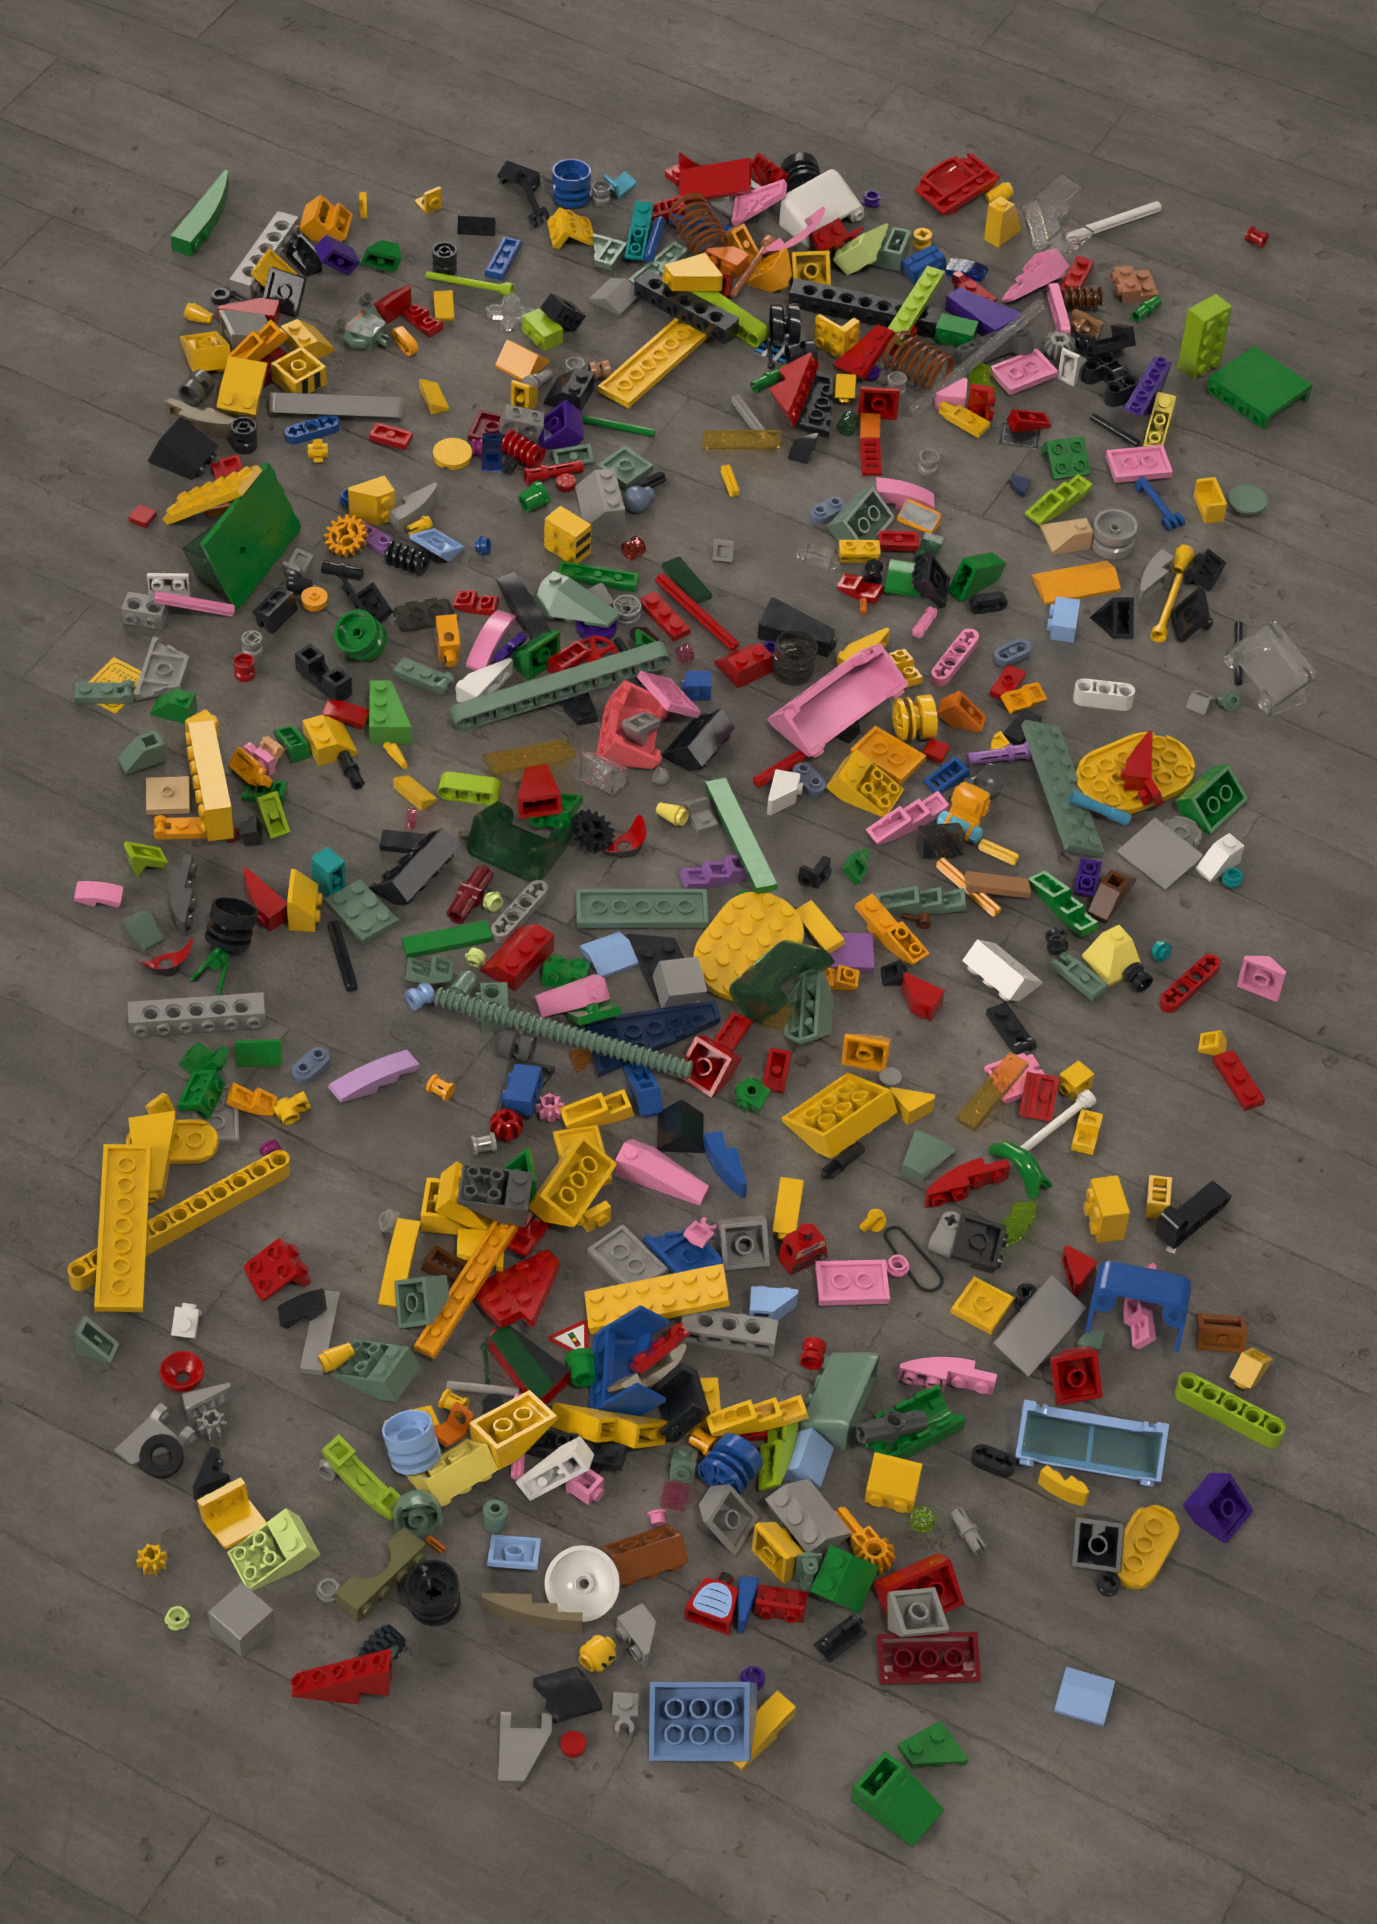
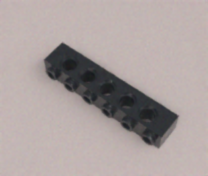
M649 269L634 281V296L724 345L739 333L738 317L690 291H672L664 283L662 276Z

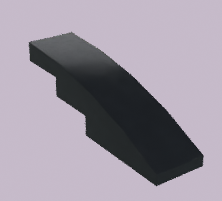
M515 572L496 578V582L511 613L516 615L522 629H526L530 639L551 631L531 594Z

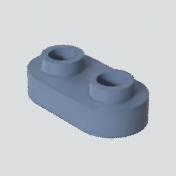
M832 497L811 508L810 521L816 525H824L832 521L843 509L845 502L838 497Z
M1025 639L1011 641L995 650L994 662L1002 667H1006L1007 664L1013 665L1028 658L1031 654L1032 646Z
M808 763L796 764L793 767V772L801 774L800 782L803 783L804 792L811 797L824 795L826 782L820 774Z
M322 1047L311 1049L292 1067L293 1080L298 1084H309L329 1066V1052Z

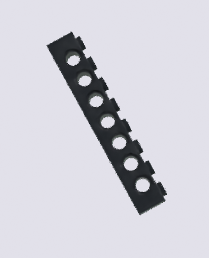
M795 278L789 292L788 304L798 303L800 310L847 320L856 318L861 323L888 328L905 301ZM930 306L924 308L914 324L918 335L935 338L936 326L942 309Z

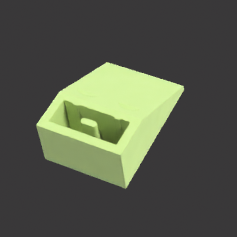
M886 223L839 247L833 261L847 276L853 272H859L867 264H873L882 246L881 243L886 236L888 224Z
M287 1508L250 1534L246 1540L238 1543L227 1552L242 1582L251 1591L301 1570L321 1555L300 1516Z

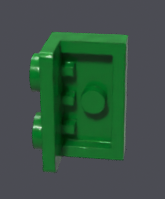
M558 954L548 955L543 965L541 984L560 987L588 977L591 963L581 958H574L572 960Z

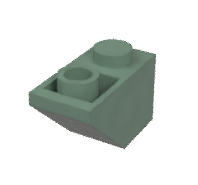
M156 730L135 737L118 757V762L126 775L166 761L165 746Z

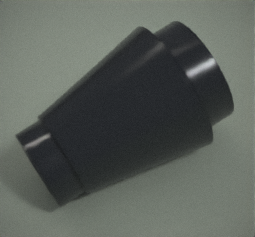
M294 574L287 577L286 590L292 591L294 595L302 594L309 587H317V581Z

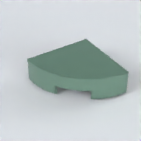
M1092 1330L1090 1333L1083 1334L1078 1340L1077 1347L1091 1346L1100 1354L1105 1330Z

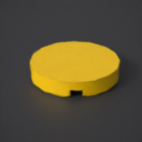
M459 438L443 439L434 446L433 459L441 468L448 467L449 470L462 469L468 466L472 459V448L466 441Z

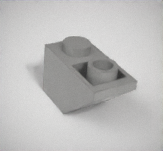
M641 1603L617 1617L615 1632L620 1641H625L629 1646L633 1659L635 1661L639 1660L643 1667H646L649 1664L655 1638L656 1621L644 1604Z

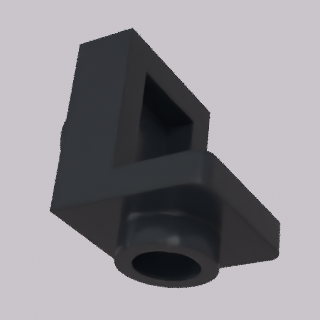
M823 855L814 869L801 865L798 880L807 886L818 889L824 879L828 880L831 875V858Z

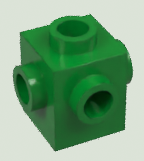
M746 1077L744 1082L740 1081L733 1093L736 1094L735 1102L738 1103L737 1106L747 1112L750 1110L759 1115L771 1090L765 1087L764 1083L759 1079Z

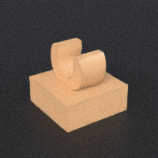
M269 736L263 737L259 746L275 758V765L285 751L283 746Z

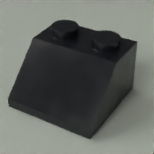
M575 368L559 376L546 396L544 405L556 407L564 400H567L582 411L594 391V373Z

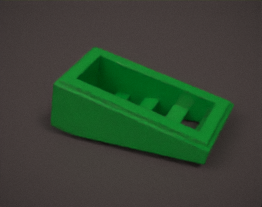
M294 725L273 730L276 739L283 746L286 756L292 763L310 757L309 743Z
M273 781L270 788L263 785L257 787L246 782L241 800L257 803L256 797L268 794L266 792L277 791L283 807L288 793V782ZM250 789L254 790L252 794H249Z

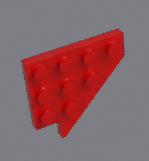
M546 1249L524 1261L516 1263V1265L499 1271L485 1280L473 1301L500 1328L506 1327L520 1319L525 1320L531 1327H534L561 1267L559 1259Z

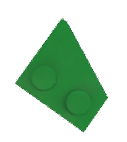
M942 1721L898 1744L897 1748L911 1769L924 1768L926 1766L944 1767V1764L959 1763V1766H965L968 1763V1758Z

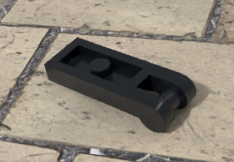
M1006 1002L986 1010V1016L1014 1055L1037 1048L1035 1039L1032 1036L1030 1037Z

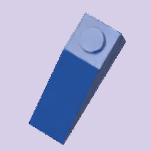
M635 1062L634 1064L624 1065L623 1070L635 1107L640 1116L650 1117L656 1115V1113L663 1112L661 1088L649 1067L644 1068L642 1064L637 1066Z

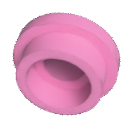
M893 1255L886 1262L887 1272L893 1277H903L909 1271V1263L902 1255Z

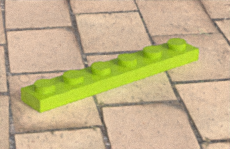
M930 266L926 267L888 329L893 330L895 335L903 330L911 331L943 280L945 271ZM906 336L901 337L895 344L901 345Z

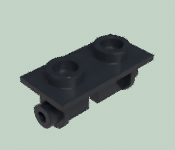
M458 215L457 234L495 236V217Z
M859 1615L855 1617L849 1616L814 1643L813 1646L831 1663L867 1635V1632L861 1627V1624H863L862 1618Z

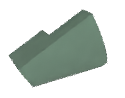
M915 1130L902 1165L901 1176L923 1182L930 1176L932 1171L938 1170L942 1166L943 1161L949 1156L953 1157L956 1149L939 1138Z

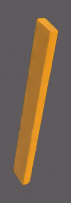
M494 1220L448 1292L449 1300L435 1322L427 1325L416 1341L414 1351L436 1359L520 1226L502 1224Z

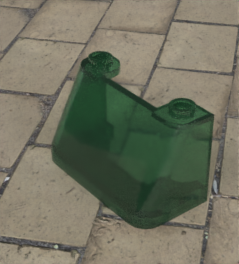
M499 801L474 815L467 842L468 853L473 858L530 883L534 880H543L569 846L572 837L570 832L559 828L550 833L549 839H545L513 825V810L508 805Z
M783 940L773 946L731 983L729 988L730 995L746 1017L753 1020L754 1023L778 1013L786 1005V994L780 986L795 973L801 974L813 968L817 971H824L835 961L822 948L791 940Z

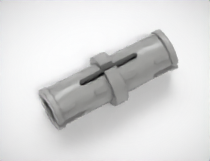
M963 1507L959 1508L960 1513L958 1509H955L950 1514V1517L958 1527L961 1539L967 1542L974 1556L979 1555L977 1551H979L980 1555L985 1553L988 1547L980 1537L977 1525L971 1522Z

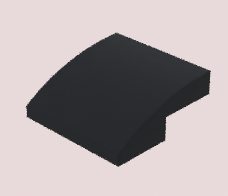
M578 1666L534 1678L533 1687L546 1699L545 1709L558 1722L602 1710L603 1705L599 1696Z

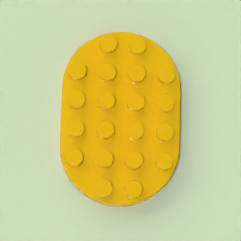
M1147 732L1129 735L1084 756L1076 771L1078 777L1076 783L1084 795L1129 814L1138 813L1155 806L1153 801L1144 806L1140 801L1139 791L1124 790V781L1120 780L1121 768H1125L1127 758ZM1153 732L1152 779L1160 790L1163 801L1180 795L1190 786L1194 776L1195 762L1191 752L1180 741L1168 735L1166 738L1157 736Z
M747 892L729 900L700 936L693 953V957H698L707 990L722 999L735 1002L751 998L755 1000L767 994L799 953L804 938L803 923L797 911L787 901L771 893L756 894V892Z

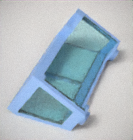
M1024 1399L1020 1415L1015 1459L1019 1460V1464L1033 1467L1034 1463L1138 1480L1142 1486L1154 1487L1155 1484L1161 1482L1169 1424L1157 1422V1424L1151 1423L1149 1426V1422L1146 1421L1138 1422L1049 1407L1046 1404L1040 1407L1039 1404H1036V1401Z

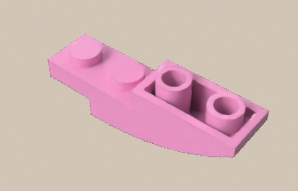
M1151 1263L1146 1268L1156 1269V1264ZM1125 1297L1124 1323L1131 1326L1132 1346L1140 1350L1156 1340L1153 1307L1157 1304Z
M930 1357L901 1363L897 1381L928 1389L939 1384L943 1392L946 1384L955 1388H965L980 1394L993 1395L997 1374L974 1369L976 1362L974 1360L954 1357Z

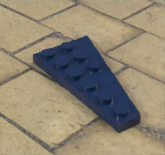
M716 1000L625 1013L585 1024L586 1032L590 1030L592 1034L597 1032L599 1036L603 1034L606 1038L610 1036L612 1040L617 1038L619 1042L624 1040L626 1044L631 1042L633 1046L637 1044L640 1048L644 1046L646 1050L651 1048L655 1052L720 1023L721 1016ZM596 1051L592 1052L598 1077L630 1063L628 1060L627 1062H624L623 1059L617 1060L615 1056L610 1058L608 1054L603 1056L601 1052L600 1054H597Z

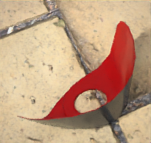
M638 814L632 827L626 833L619 836L607 851H601L604 854L617 857L637 855L647 835V828L643 817ZM621 842H628L632 847L629 851L623 852L618 849V845Z
M190 939L186 947L178 952L163 954L148 962L141 963L136 959L134 960L157 975L172 976L184 964L192 948L193 939ZM164 959H169L173 962V966L168 969H161L159 963Z

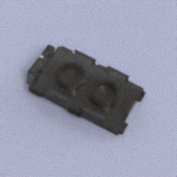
M437 597L425 599L423 602H418L417 600L406 602L405 606H396L393 616L398 620L400 631L404 632L406 630V632L436 627V616L454 614V609L448 599L437 600Z

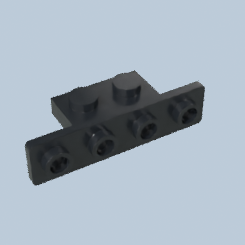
M344 576L340 578L344 584L341 586L348 596L351 595L353 597L350 601L356 609L360 608L367 611L380 623L394 613L374 582L357 593Z

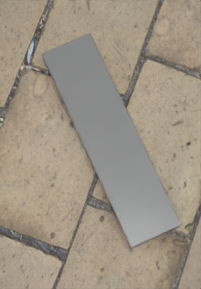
M325 1290L327 1310L309 1322L300 1373L324 1376L325 1372L317 1356L322 1354L321 1351L330 1348L340 1292Z

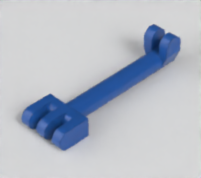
M1144 476L1140 477L1135 483V491L1138 493L1142 489L1145 490L1164 517L1161 520V524L1166 531L1172 530V527L1175 529L1179 525H1185V519L1179 512L1172 514Z

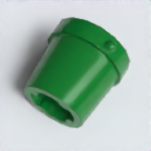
M535 481L529 488L518 495L519 503L526 512H531L551 502L547 489L539 481Z
M577 1348L568 1352L564 1362L565 1366L570 1369L573 1384L580 1388L594 1384L596 1381V1357L594 1351L588 1348Z

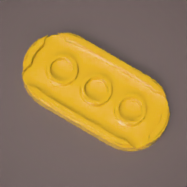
M177 1120L170 1164H199L212 1158L219 1146V1137L215 1128L205 1120ZM130 1132L126 1137V1144H132Z
M1150 1505V1507L1139 1508L1131 1517L1124 1534L1122 1572L1116 1573L1120 1578V1585L1130 1589H1141L1149 1586L1157 1577L1177 1541L1180 1530L1175 1515L1169 1509L1160 1505Z

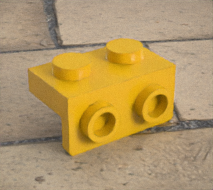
M839 540L838 563H866L872 559L878 560V557H880L879 540Z

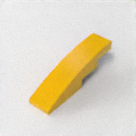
M397 1218L378 1301L379 1306L397 1309L394 1281L409 1279L421 1221Z
M801 1395L778 1402L776 1397L754 1405L750 1399L710 1413L706 1417L712 1436H722L725 1433L740 1435L760 1432L809 1419Z

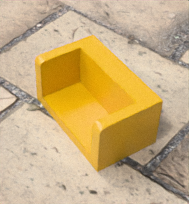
M1216 477L1197 479L1193 497L1204 523L1223 522L1227 503Z

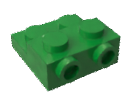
M561 793L562 813L530 817L529 825L540 828L549 826L561 830L570 828L576 811L583 804V795Z

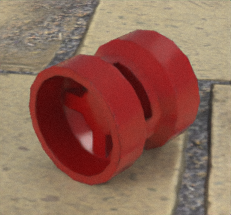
M248 653L236 655L233 660L235 679L240 682H250L255 677L253 656Z
M808 1337L803 1342L802 1348L804 1352H802L799 1361L801 1366L806 1369L819 1370L823 1366V1355L826 1353L827 1344L820 1338Z

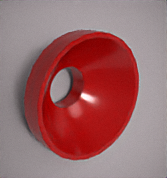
M177 1351L168 1355L160 1366L162 1382L168 1389L176 1392H186L196 1388L204 1376L202 1360L196 1354L188 1351ZM180 1374H187L190 1377L185 1383L176 1381V1377Z

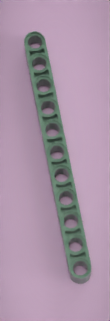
M656 641L458 703L451 707L450 714L457 730L466 731L635 678L640 671L651 673L664 669L670 665L672 659L664 643Z

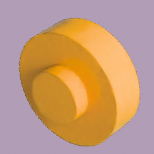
M309 587L301 594V604L308 611H321L328 605V594L320 587Z

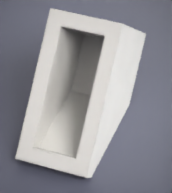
M775 770L768 798L767 815H773L796 803L797 795H802L803 791L800 773Z
M1228 833L1211 846L1195 870L1211 883L1228 868H1232L1241 862L1244 845Z

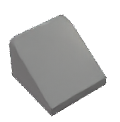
M603 583L588 589L589 592L609 606L613 605V600Z
M1195 690L1190 694L1186 708L1204 715L1215 697Z

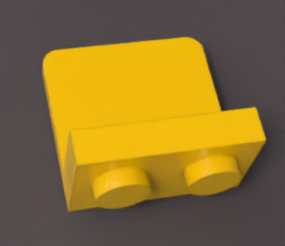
M559 207L554 215L548 219L547 224L553 248L559 250L568 237L590 246L594 245L592 225L587 217Z
M818 314L815 317L814 327L815 345L839 359L858 342L860 321L852 318L841 327Z
M241 1477L197 1500L201 1520L224 1549H229L246 1540L250 1534L266 1523L265 1519L250 1502L246 1484Z

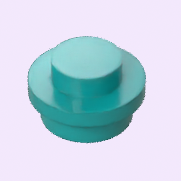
M1228 868L1222 874V882L1228 887L1237 888L1243 883L1242 872L1237 868Z
M1167 941L1156 942L1151 949L1153 958L1157 962L1167 960L1171 955L1172 945Z

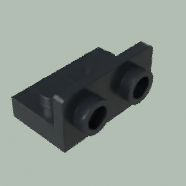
M1208 548L1203 553L1199 552L1193 558L1192 562L1194 564L1186 571L1185 575L1187 577L1184 583L1188 585L1194 580L1209 592L1218 580L1226 562Z

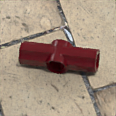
M485 865L477 866L467 882L463 881L460 884L456 898L447 910V916L452 922L457 924L464 923L474 906L478 907L481 904L484 891L494 878V873L489 867Z

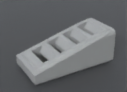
M230 1383L183 1393V1407L187 1421L199 1417L203 1414L202 1411L212 1410L232 1400Z

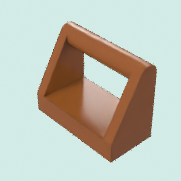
M1197 1312V1349L1239 1353L1245 1351L1247 1327L1244 1316ZM1204 1323H1216V1324L1238 1325V1327H1234V1326H1223V1325H1211V1324H1204Z

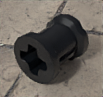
M875 559L867 561L865 564L867 574L864 576V582L882 583V562Z
M1023 1283L1018 1286L1017 1297L1014 1302L1015 1309L1018 1312L1021 1311L1020 1309L1037 1291L1034 1285Z

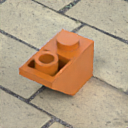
M735 246L708 248L706 250V255L717 269L723 274L733 276L735 280L744 273L749 265L750 254Z

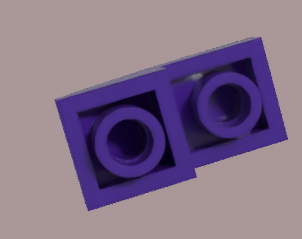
M1080 859L1074 894L1095 897L1101 861Z

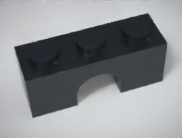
M312 643L295 652L296 671L330 700L343 701L352 695V677L339 666L330 670L325 663L324 654Z

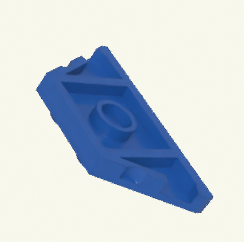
M686 1229L679 1232H665V1236L651 1237V1234L644 1236L643 1242L673 1274L723 1264L722 1257L708 1243L703 1248L691 1244L683 1236Z

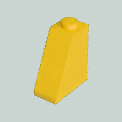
M1001 196L988 204L984 240L999 248L1020 232L1022 228L1015 204Z
M706 253L664 265L662 278L672 291L722 290L723 275Z
M780 1178L772 1235L777 1236V1240L783 1241L787 1234L797 1230L804 1180Z

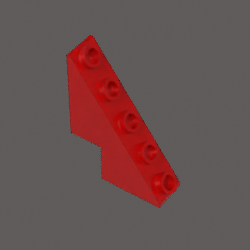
M811 352L779 368L778 370L783 381L769 388L775 404L793 427L799 419L805 399L814 381V376L819 369L818 360L813 358Z
M392 1649L298 1672L291 1680V1686L293 1687L291 1697L359 1705L361 1693L389 1696L393 1676Z

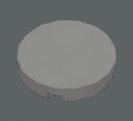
M1175 816L1172 819L1163 821V824L1195 849L1201 842L1202 831L1197 827V823L1194 820Z

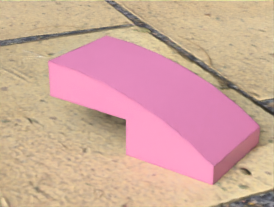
M79 881L76 884L73 901L95 907L98 902L119 908L123 886L97 881Z

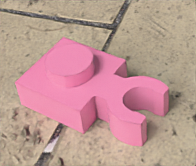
M250 742L243 746L244 750L267 770L266 775L270 777L275 773V758L260 747L256 748Z
M705 1217L701 1218L699 1223L694 1221L683 1234L691 1244L701 1248L712 1239L717 1228L716 1224H713V1226L706 1224L707 1218Z

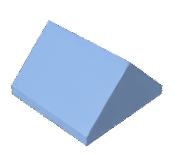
M813 1428L797 1431L792 1457L783 1479L792 1482L809 1479L817 1489H821L834 1447Z

